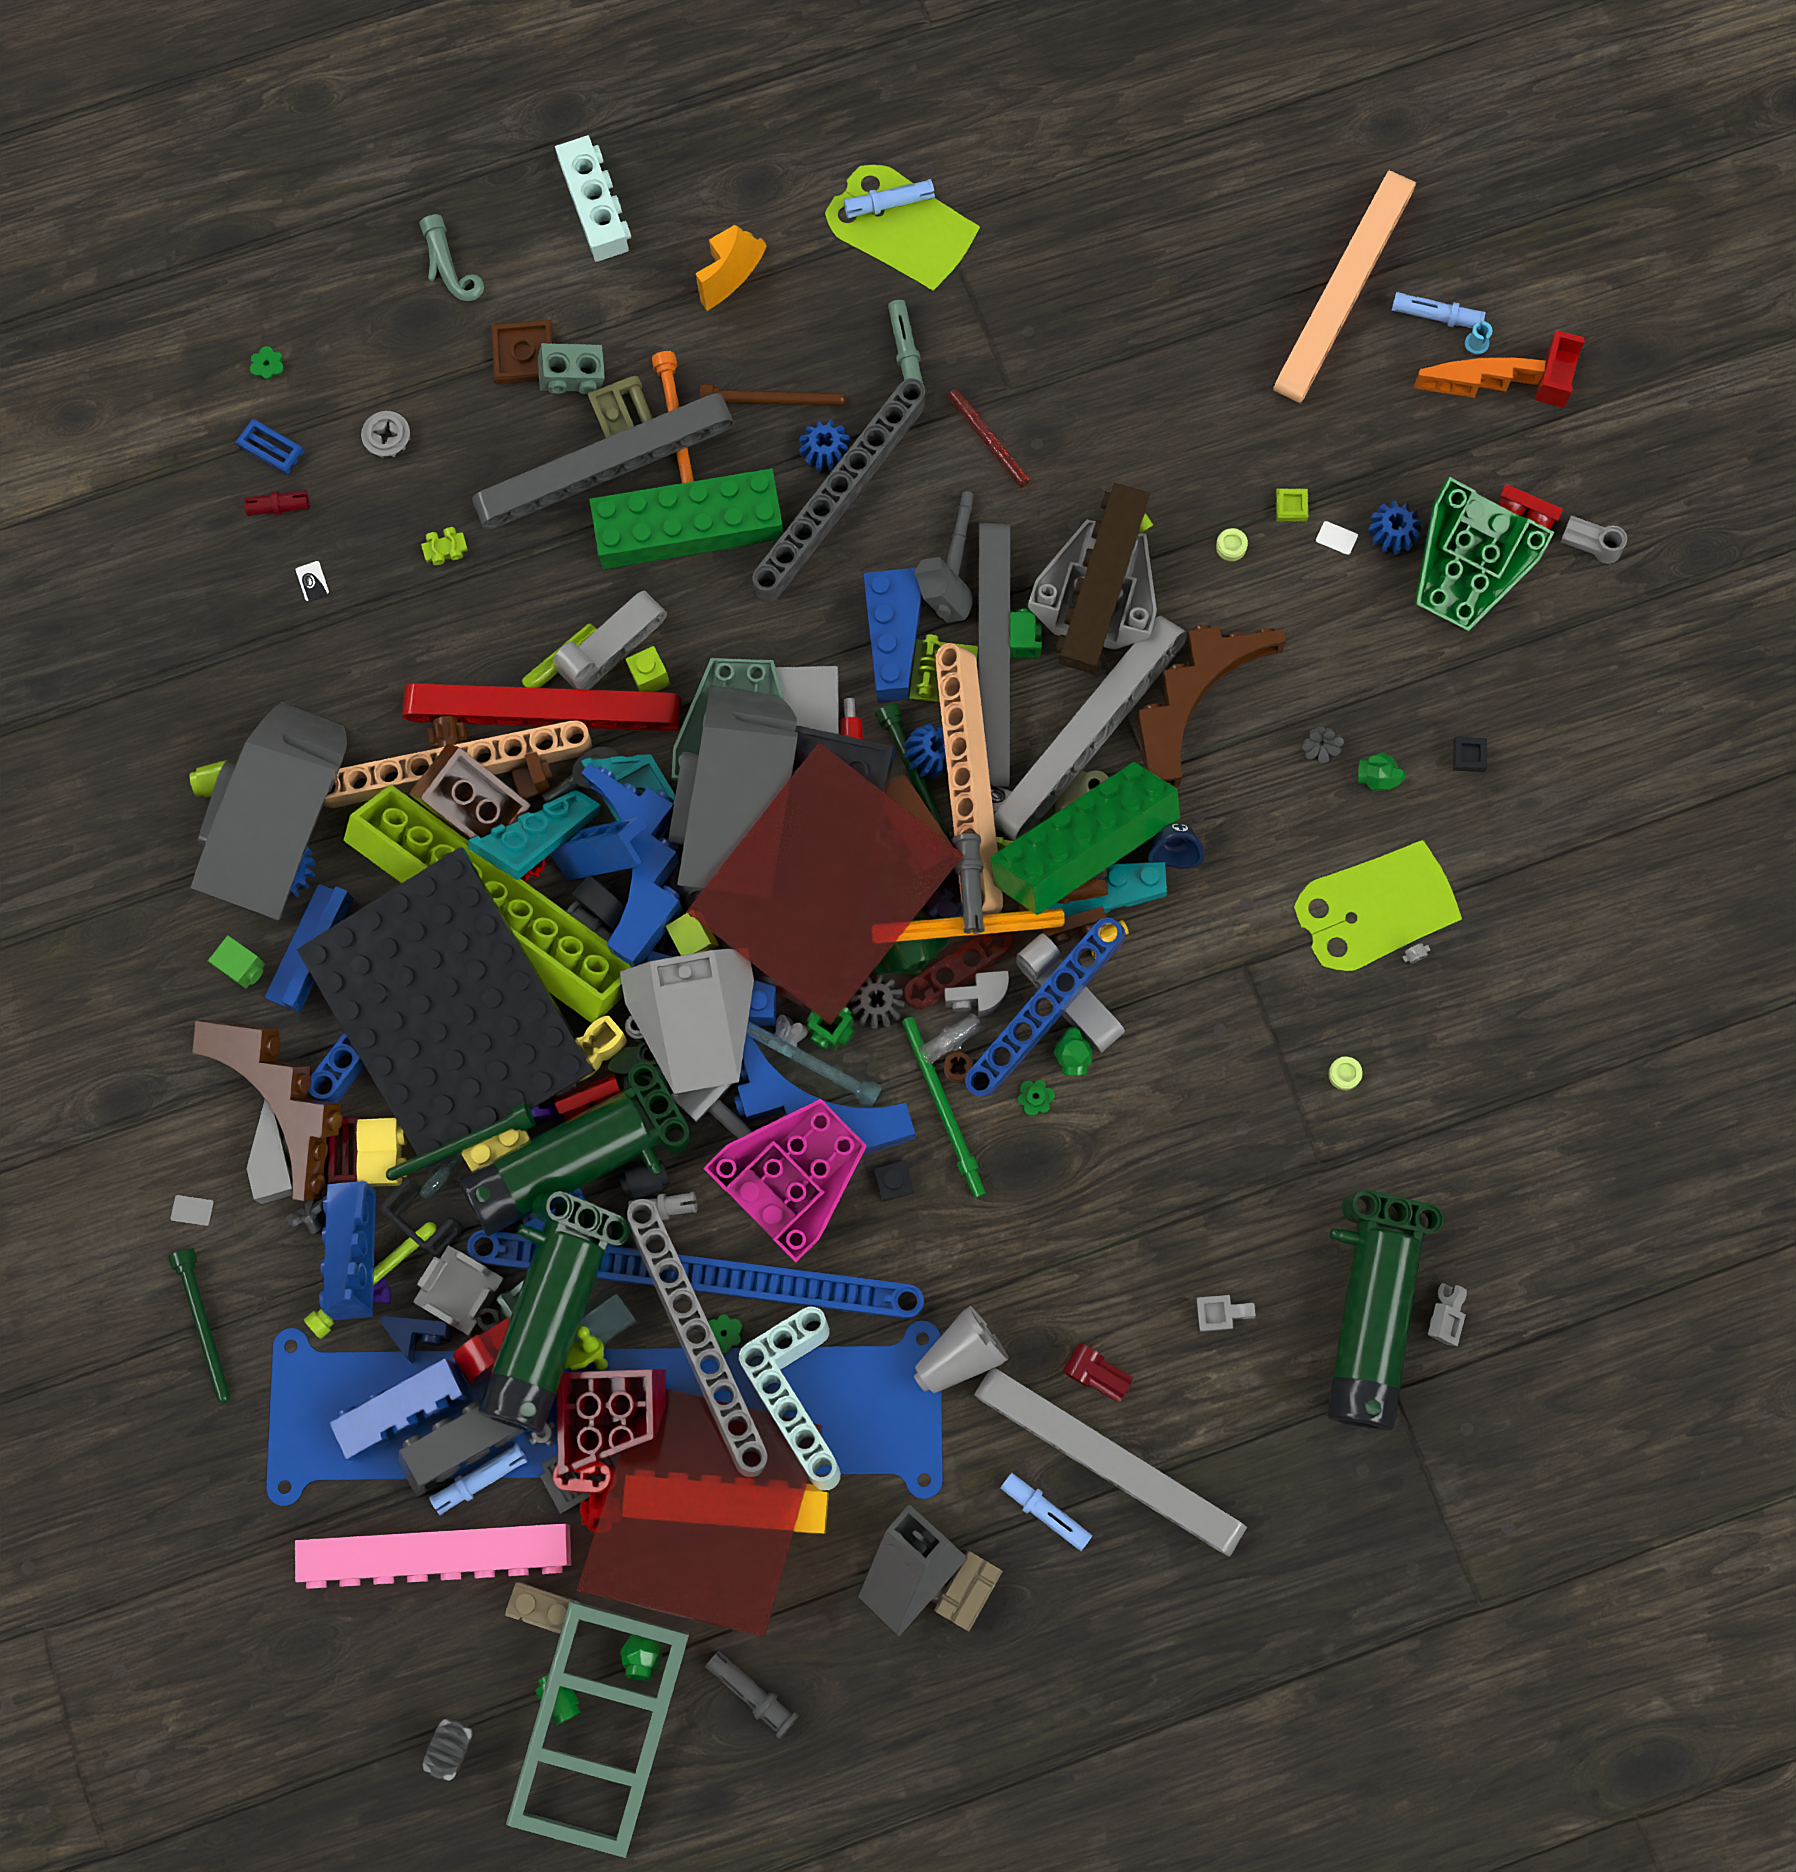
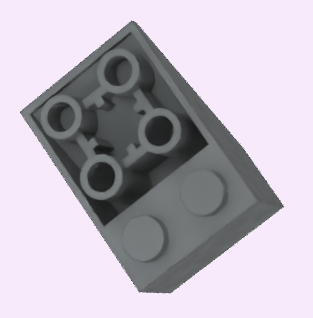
M909 1504L886 1530L858 1597L900 1636L965 1562L967 1557Z

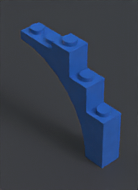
M588 763L581 772L586 784L606 800L620 820L640 816L646 825L644 830L630 840L631 845L641 860V864L632 868L628 902L619 925L607 942V946L613 955L629 966L635 967L644 962L667 931L665 926L673 922L683 910L678 900L680 896L666 885L661 888L680 862L676 853L677 848L672 843H668L667 839L661 837L671 823L674 800L665 792L658 790L656 793L648 787L641 795L632 785L625 783L623 786L615 781L614 774L605 767L600 766L597 769Z
M747 1026L741 1076L743 1081L749 1080L750 1083L737 1086L740 1095L734 1097L739 1116L746 1114L748 1122H752L786 1112L788 1115L819 1100V1098L805 1093L787 1081L766 1060L754 1042ZM824 1101L867 1145L863 1155L916 1139L906 1103L882 1108H854Z

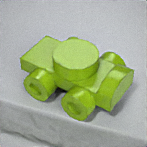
M448 527L443 530L445 537L440 539L436 532L428 533L425 536L427 542L421 544L426 562L432 561L433 565H441L445 562V559H461L463 557L462 552L468 551L463 532L456 533L454 527Z

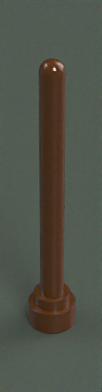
M701 383L700 399L711 394L720 393L723 395L726 403L841 406L846 402V397L842 393L719 390V387H713V384Z

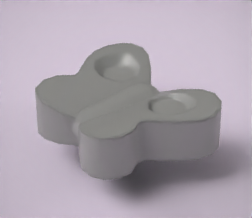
M780 1015L776 1020V1032L772 1035L771 1042L789 1052H794L797 1048V1043L808 1034V1027L802 1023L793 1024L792 1019L785 1015Z

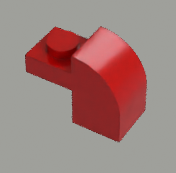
M508 1318L479 1336L477 1334L458 1348L452 1355L471 1387H474L491 1375L509 1324Z

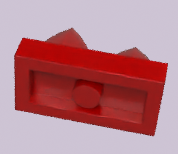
M1507 484L1500 495L1499 506L1518 516H1522L1526 509H1529L1527 518L1549 530L1555 521H1558L1563 511L1558 506Z
M614 1073L565 1092L560 1096H555L554 1103L559 1115L562 1114L566 1120H569L590 1109L589 1103L593 1102L595 1106L620 1093V1085Z

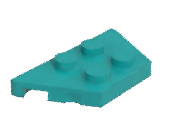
M651 754L636 755L634 757L617 756L606 759L587 758L581 761L584 768L588 763L597 769L600 766L605 767L614 774L615 781L623 786L625 783L632 785L641 795L648 787L656 793L658 790L665 792L675 802L676 795ZM604 799L605 803L607 804L616 821H621L618 815L614 812V810ZM671 823L664 831V833L661 835V837L665 838L667 836V834L670 831Z

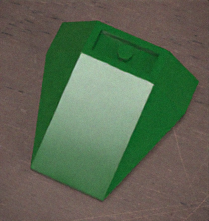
M1448 476L1432 506L1414 604L1469 631L1541 559L1554 532L1529 518L1516 515L1475 493L1476 490Z

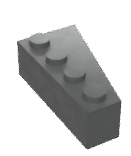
M476 1401L462 1410L464 1415L452 1421L450 1417L445 1418L432 1427L434 1430L432 1433L423 1438L420 1434H417L402 1443L404 1448L399 1451L398 1464L414 1493L419 1497L428 1491L425 1485L432 1480L444 1482L460 1469L459 1464L463 1462L466 1465L473 1464L490 1452L489 1447L494 1445L495 1448H499L526 1431L482 1416L478 1412L481 1402Z

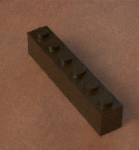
M1115 482L1111 493L1105 491L1100 507L1101 510L1105 511L1102 521L1096 520L1091 538L1096 539L1093 549L1087 548L1082 564L1083 567H1087L1084 578L1078 577L1073 595L1078 596L1075 607L1069 605L1064 624L1069 625L1066 636L1060 634L1055 653L1060 654V665L1095 675L1148 505L1149 492Z

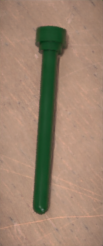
M892 703L880 708L875 712L880 726H884L885 730L890 731L916 792L948 840H950V835L924 777H920L917 768L910 769L912 762L904 759L907 750L903 746L907 739L900 725L902 724L901 717L903 714L899 705Z
M523 1102L512 1107V1111L507 1113L508 1117L389 1168L386 1171V1177L388 1180L394 1181L511 1129L514 1131L530 1129L535 1126L533 1114L529 1106Z
M193 1248L181 1250L169 1255L171 1269L176 1270L177 1275H181L216 1398L219 1403L225 1404L230 1400V1393L194 1274L196 1269L195 1263L198 1260Z

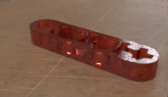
M1011 933L979 934L910 980L904 989L906 1003L916 1010L930 1006L945 995V988L958 987L976 975V973H979L1006 955L1012 946ZM995 934L998 938L1004 936V947L1000 948L998 945H994L988 949V953L991 956L987 958L984 949L978 944L983 942L985 948L992 943V935ZM967 951H975L981 957L980 963L974 967H969L963 963V955ZM942 968H948L954 973V979L949 984H941L936 979L937 972ZM930 977L933 986L938 992L933 993L931 987L925 991V999L923 1001H920L919 998L912 999V989L915 987L919 990L924 989L928 986V981L925 979Z

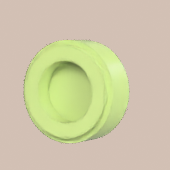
M1235 528L1224 530L1217 539V553L1227 561L1241 559L1247 550V537L1242 531Z
M1340 1057L1332 1063L1328 1075L1334 1087L1346 1091L1358 1085L1362 1079L1363 1072L1361 1065L1355 1059Z

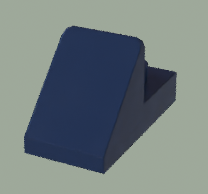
M381 1315V1324L411 1363L414 1362L418 1338H421V1343L428 1345H440L441 1340L450 1341L452 1328L447 1322Z

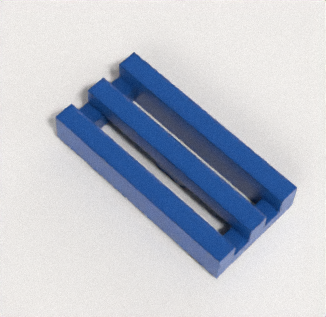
M253 418L236 441L239 448L287 476L291 472L290 467L292 465L295 466L298 462L297 457L299 455L302 456L305 452L300 445ZM253 430L259 431L290 449L291 453L288 454L253 434ZM249 439L285 460L284 463L248 443L246 440Z

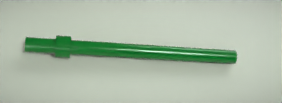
M914 1017L905 1018L901 1022L958 1158L957 1167L961 1176H965L974 1199L986 1195V1192L977 1172L979 1170L977 1161L974 1156L971 1157Z

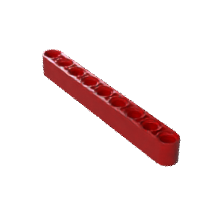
M408 684L405 686L402 718L412 722L434 723V720L439 717L454 716L457 718L458 723L463 722L464 724L543 727L567 721H580L589 729L675 731L679 729L681 697L677 694L665 692Z

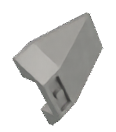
M1087 519L1035 580L1028 608L1054 635L1060 636L1062 634L1066 636L1069 625L1064 624L1069 605L1075 607L1078 596L1073 595L1078 577L1084 578L1087 567H1083L1082 564L1087 548L1093 549L1096 539L1091 538L1096 521ZM1139 532L1103 646L1105 648L1116 650L1150 638L1157 608L1147 535Z
M748 948L710 950L650 961L620 971L625 1004L674 1094L739 1083L754 985Z

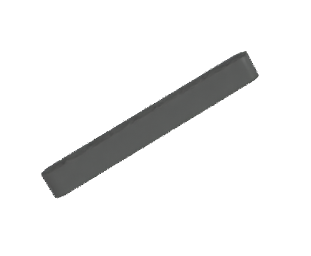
M908 378L900 383L755 569L752 580L755 594L760 600L771 602L782 594L925 408V387L920 380ZM910 394L918 396L915 400H908L905 397ZM892 417L901 419L898 423H890L887 420ZM874 440L883 442L880 446H872L869 443ZM856 463L865 465L860 470H855L851 466ZM838 486H844L847 488V490L843 493H836L833 491V489ZM820 509L829 511L826 516L815 515V512ZM800 533H809L811 535L806 540L797 538ZM783 556H790L793 558V560L787 564H782L778 561ZM766 579H770L775 582L770 587H762L760 585V583Z
M720 393L711 394L484 489L472 497V503L484 529H494L723 433L734 425V420L723 395Z
M979 523L978 679L990 787H1009L1010 523Z

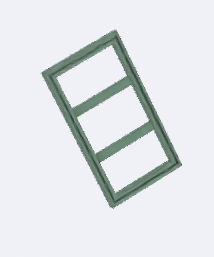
M577 1600L569 1602L506 1825L511 1828H518L626 1858L689 1632L587 1605ZM579 1619L670 1644L671 1649L657 1697L564 1672ZM560 1686L653 1711L636 1772L543 1747ZM538 1761L631 1786L617 1837L524 1812Z

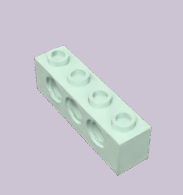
M589 135L555 146L562 172L595 262L628 252L627 239L631 238V234L626 220L620 222L618 217L622 210L617 195L612 197L610 195L609 189L613 188L609 173L607 170L602 171L599 165L604 162L599 146H592ZM584 171H591L588 174H581ZM593 196H600L598 199L595 200L590 199ZM602 221H609L606 225H598Z

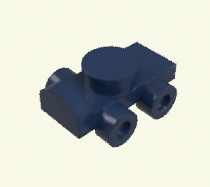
M946 887L941 892L935 888L923 902L927 907L924 912L932 919H935L937 915L940 919L963 917L961 899L956 904L952 902L951 899L954 894Z

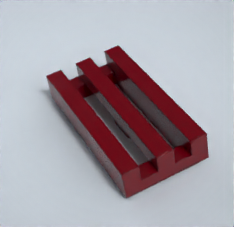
M361 1117L342 1118V1175H337V1136L328 1137L329 1184L357 1182V1120L363 1119ZM350 1125H354V1175H350Z

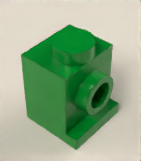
M1027 608L1010 612V658H1041V623H1035V614Z

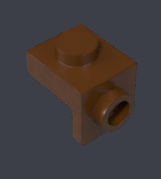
M537 751L524 755L527 766L512 771L519 796L524 800L541 795L551 789L548 779L552 778L547 759L540 760Z

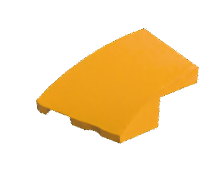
M733 225L709 239L711 255L716 262L695 273L700 301L706 311L731 295L755 269L767 247L762 238L756 239L750 232L743 231L742 228Z

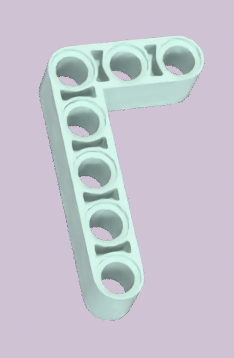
M807 1307L744 1345L739 1353V1361L746 1376L813 1485L820 1490H830L840 1480L841 1472L837 1462L780 1369L824 1343L829 1336V1326L824 1313L816 1307ZM812 1321L821 1323L820 1327L815 1331L805 1330L807 1324ZM781 1340H792V1343L788 1348H777V1345ZM753 1357H764L760 1365L756 1367L748 1365ZM769 1384H781L776 1393H765V1389ZM786 1411H797V1415L793 1420H781ZM811 1437L815 1439L810 1448L801 1449L798 1447L803 1438ZM822 1465L832 1467L831 1472L825 1477L815 1475L816 1470Z

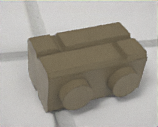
M967 1550L965 1562L954 1573L948 1586L944 1585L931 1601L937 1604L934 1609L935 1612L969 1632L1003 1571Z
M516 1582L505 1616L523 1620V1622L561 1634L569 1602L575 1600L522 1582Z

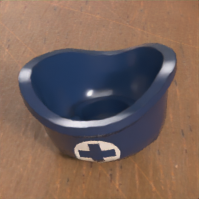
M1178 823L1170 824L1153 836L1152 849L1148 854L1149 863L1165 862V867L1190 869L1202 863L1204 860V849L1192 828Z

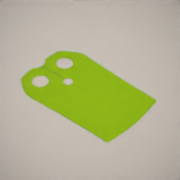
M859 166L847 179L846 191L839 196H835L825 211L827 222L832 232L842 241L890 265L934 291L962 260L980 226L936 198L884 209L882 216H876L873 212L858 215L853 222L844 223L838 217L839 210L845 207L844 199L869 194L861 187L862 179L865 177L874 176L879 179L880 186L876 192L914 184L888 166Z
M1423 840L1310 882L1299 895L1294 906L1301 927L1306 928L1313 934L1311 948L1321 965L1342 971L1357 970L1417 939L1462 920L1448 879ZM1323 899L1326 901L1329 911L1325 917L1315 918L1309 913L1308 907L1312 900ZM1349 912L1357 915V921L1353 924L1345 921L1346 914ZM1332 938H1342L1347 943V952L1342 957H1334L1328 952L1327 944Z

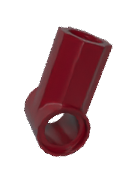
M1078 1343L1062 1370L1071 1379L1086 1387H1093L1117 1403H1120L1134 1379L1106 1362L1101 1354L1082 1343Z

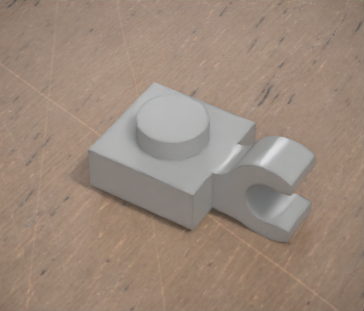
M1442 1283L1438 1289V1297L1442 1304L1436 1303L1428 1335L1446 1345L1458 1346L1466 1316L1460 1310L1466 1299L1467 1290L1459 1285H1455L1454 1293L1451 1295L1452 1287Z
M1230 1295L1196 1298L1200 1332L1233 1330L1232 1319L1241 1320L1256 1317L1254 1303L1231 1305Z

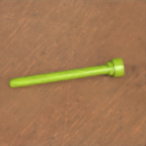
M427 1222L415 1233L426 1241L436 1232V1225L433 1222ZM409 1237L374 1267L373 1285L419 1247L412 1238ZM322 1309L318 1312L313 1311L304 1319L308 1327L320 1339L331 1331L330 1327L334 1324L333 1319L326 1315Z

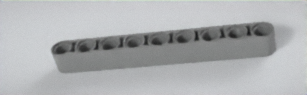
M1162 616L1155 618L1150 638L1132 645L994 814L996 830L1015 841L1037 826L1060 795L1072 783L1078 772L1086 766L1181 650L1187 639V631Z
M635 1200L630 1204L627 1211L630 1233L737 1470L746 1477L757 1476L763 1471L767 1462V1452L656 1207L649 1200ZM639 1211H645L651 1216V1219L647 1223L640 1224L633 1219V1216ZM656 1240L664 1245V1249L660 1253L655 1254L648 1251L646 1245ZM665 1270H672L677 1274L678 1278L673 1283H665L660 1279L659 1275ZM678 1300H686L690 1303L691 1309L687 1313H678L673 1308V1304ZM691 1330H700L705 1335V1339L701 1343L694 1344L687 1339L686 1335ZM705 1360H713L718 1364L719 1370L714 1374H706L701 1370L700 1365ZM720 1390H726L732 1395L733 1400L727 1405H720L714 1399L715 1393ZM732 1421H741L745 1424L747 1431L741 1436H734L728 1430V1425ZM749 1451L757 1453L761 1460L760 1464L756 1467L746 1466L742 1461L743 1454Z
M996 1368L990 1369L976 1390L974 1396L989 1407L1226 1556L1230 1557L1246 1531L1247 1527L1237 1519Z

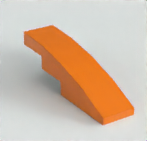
M1477 358L1448 362L1420 369L1414 389L1475 398L1479 387L1507 391L1511 381L1538 385L1544 374L1546 361L1524 358Z

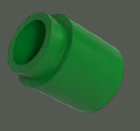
M548 1675L538 1680L540 1687L535 1689L540 1702ZM559 1687L551 1719L554 1720L556 1726L581 1713L578 1707L580 1701L573 1689Z

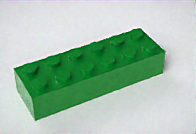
M773 468L590 499L598 556L603 570L777 541L783 535Z
M1132 762L992 855L990 860L994 885L1035 915H1039L1161 832L1167 825L1180 819L1178 789L1136 762Z

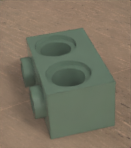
M541 343L538 354L540 391H549L554 394L564 393L565 391H579L581 394H587L602 388L605 379L602 345ZM556 367L560 369L562 373H555L550 368ZM581 368H587L592 373L586 374L581 371Z

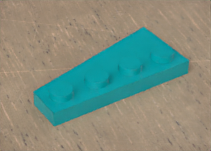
M574 790L544 804L543 810L531 814L527 812L518 816V821L507 827L501 824L491 829V834L483 838L476 836L469 839L468 849L518 880L599 815L601 804L578 790Z
M1165 862L1113 864L1107 868V876L1101 879L1108 884V895L1090 900L1073 901L1068 904L1055 903L1048 909L1061 908L1063 909L1064 917L1103 906L1105 913H1109L1111 909L1118 907H1130L1166 897Z

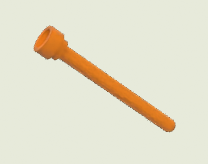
M671 351L656 353L652 356L653 369L662 378L667 409L670 412L679 408L673 377L677 368L676 355ZM688 448L676 452L682 483L694 481Z

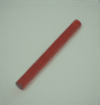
M957 388L952 390L948 395L951 401L1019 487L1026 486L1030 479Z

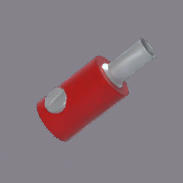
M846 698L844 699L845 718L839 720L840 735L863 739L862 719L855 715V699Z

